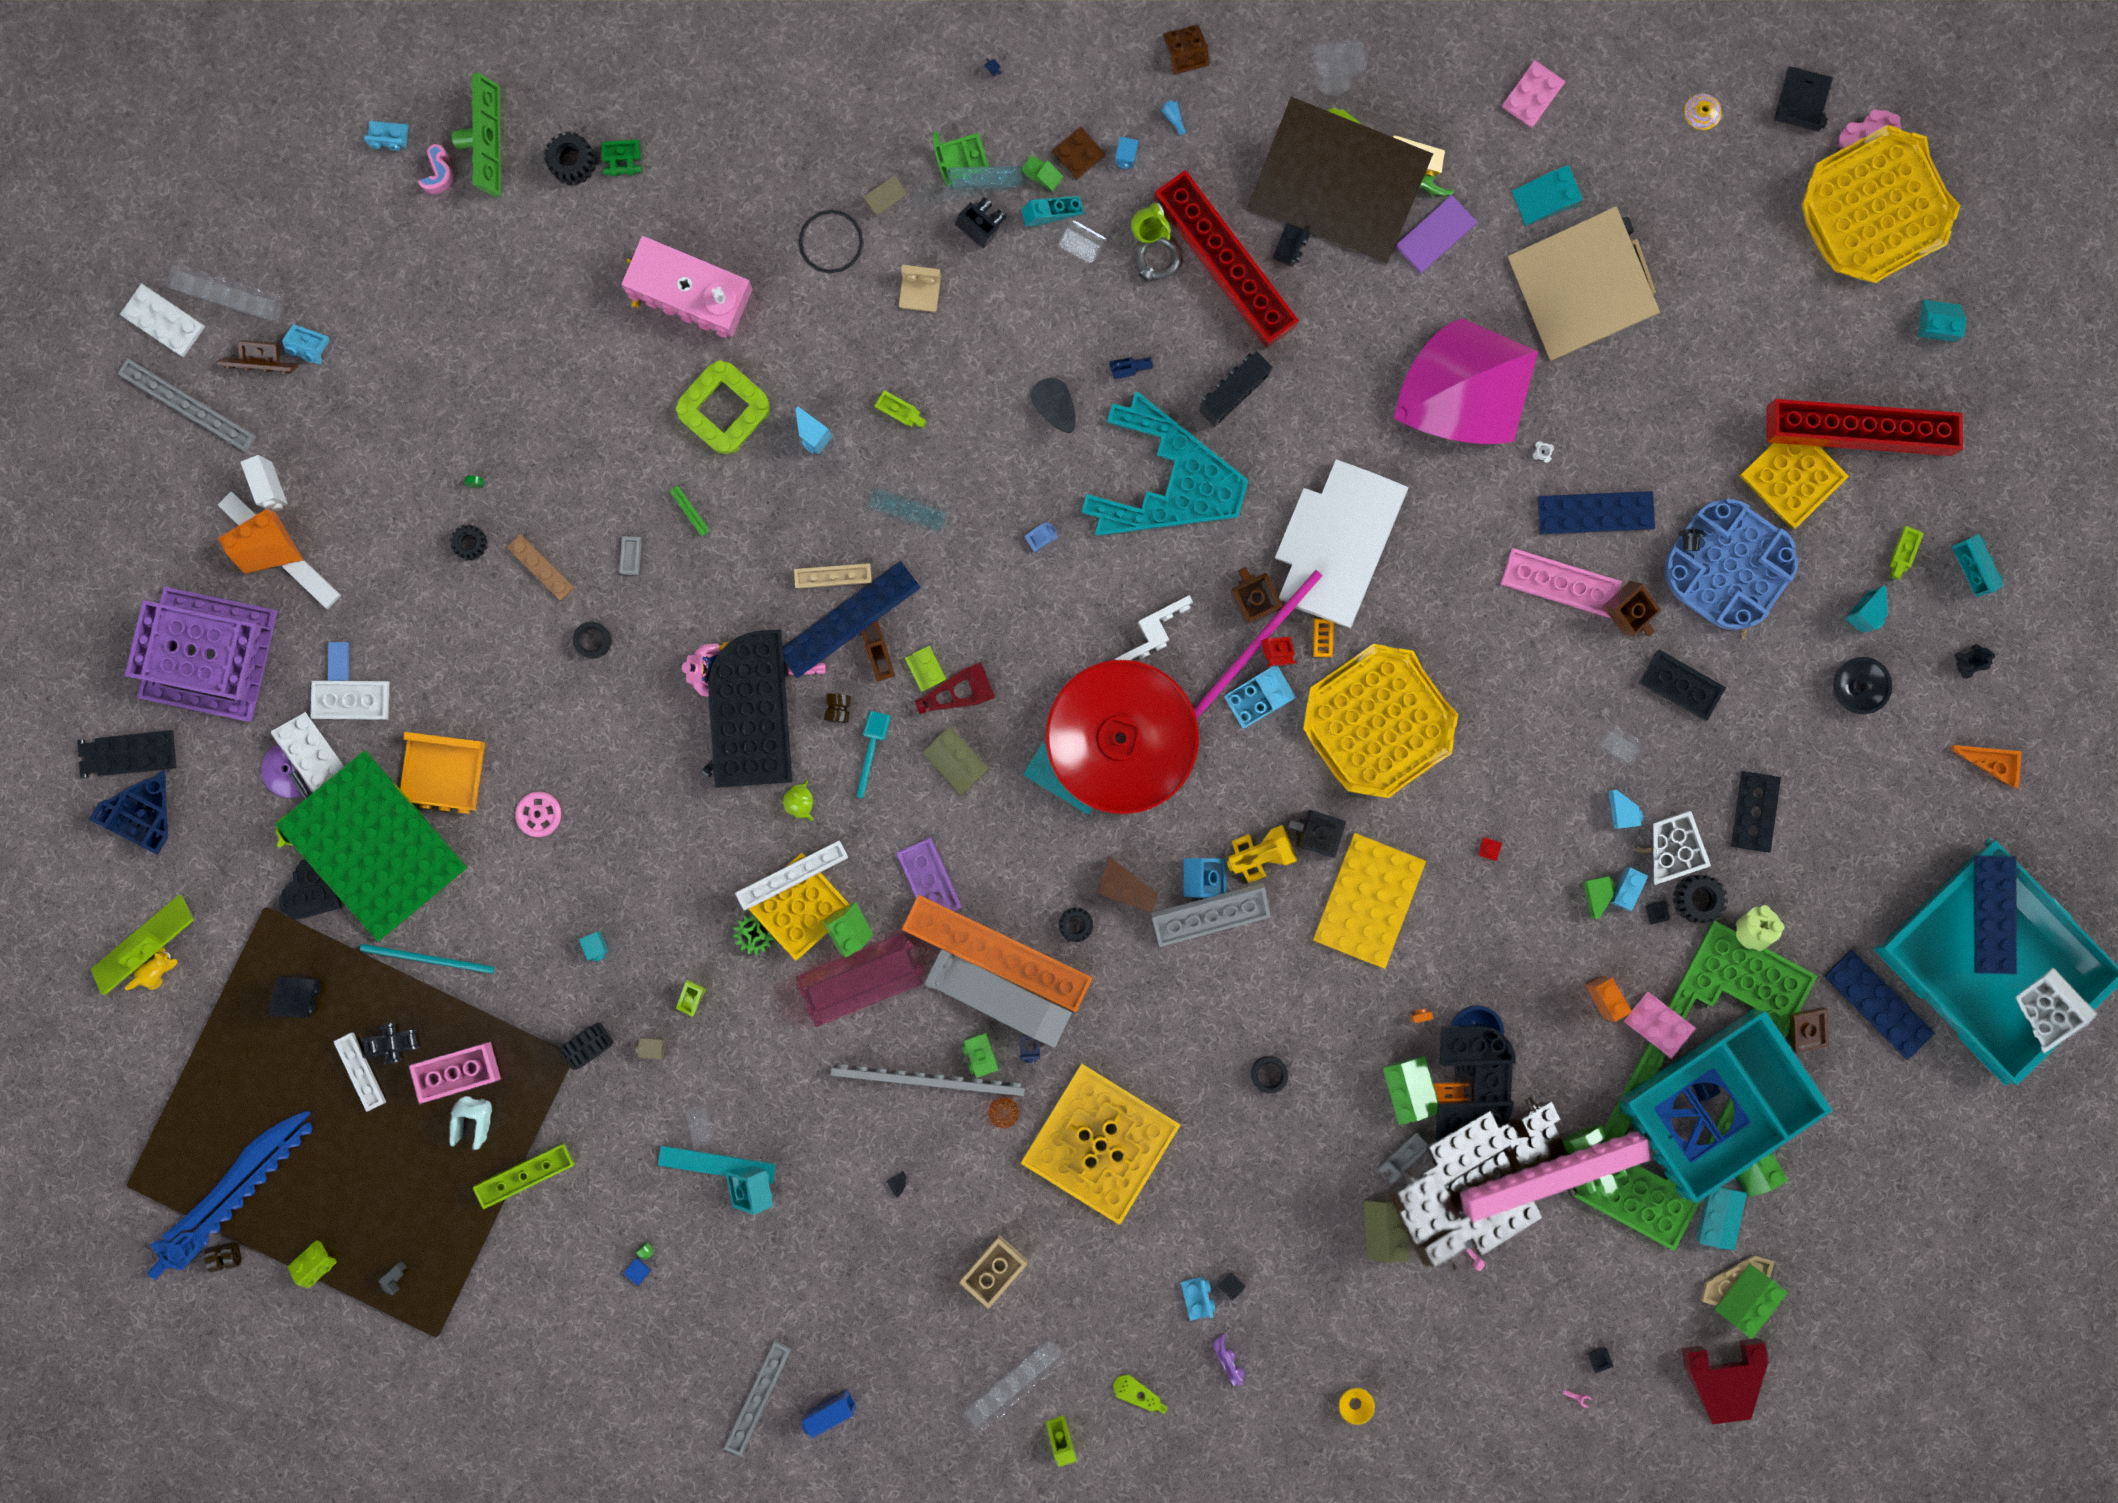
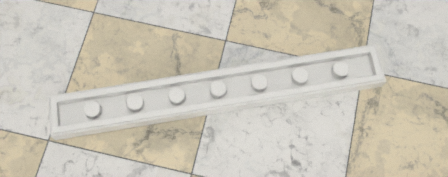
M230 492L218 504L238 525L256 515L233 492ZM305 560L282 566L326 609H329L341 596Z

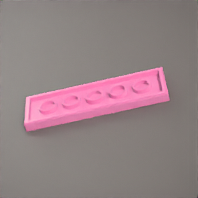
M1511 548L1500 585L1611 618L1603 605L1620 590L1622 581Z

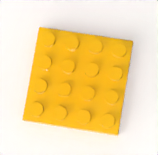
M1772 443L1739 475L1792 530L1796 529L1849 477L1819 446Z
M803 853L799 854L786 867L804 859L806 856ZM818 873L748 910L786 952L797 961L828 933L822 921L850 904L821 873Z

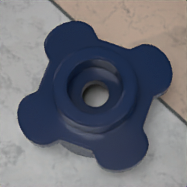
M986 58L988 62L984 66L993 76L997 73L1001 75L1002 72L999 70L1001 66L994 58L992 60Z

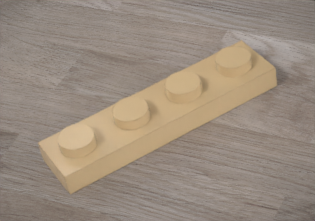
M870 563L794 569L796 589L872 583Z

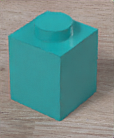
M601 931L579 939L587 961L594 960V962L605 959V954L609 953Z

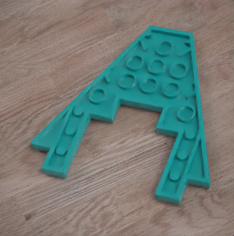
M1135 391L1131 408L1112 403L1107 423L1162 438L1157 456L1175 461L1166 495L1163 496L1147 491L1142 509L1086 494L1081 513L1099 518L1095 536L1239 517L1249 481L1247 478L1139 392Z

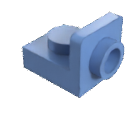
M1049 522L1039 525L1024 536L1034 552L1039 551L1051 541L1058 539L1055 527L1049 524Z

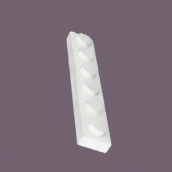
M839 840L736 892L735 895L745 911L848 859V856Z

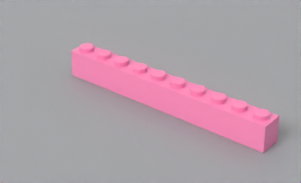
M1638 1131L1630 1132L1625 1136L1613 1138L1608 1142L1596 1144L1591 1148L1576 1151L1568 1156H1561L1556 1160L1541 1163L1539 1166L1524 1169L1522 1172L1513 1175H1506L1504 1178L1489 1181L1478 1187L1469 1188L1467 1191L1461 1192L1464 1214L1472 1222H1476L1650 1160L1648 1139Z

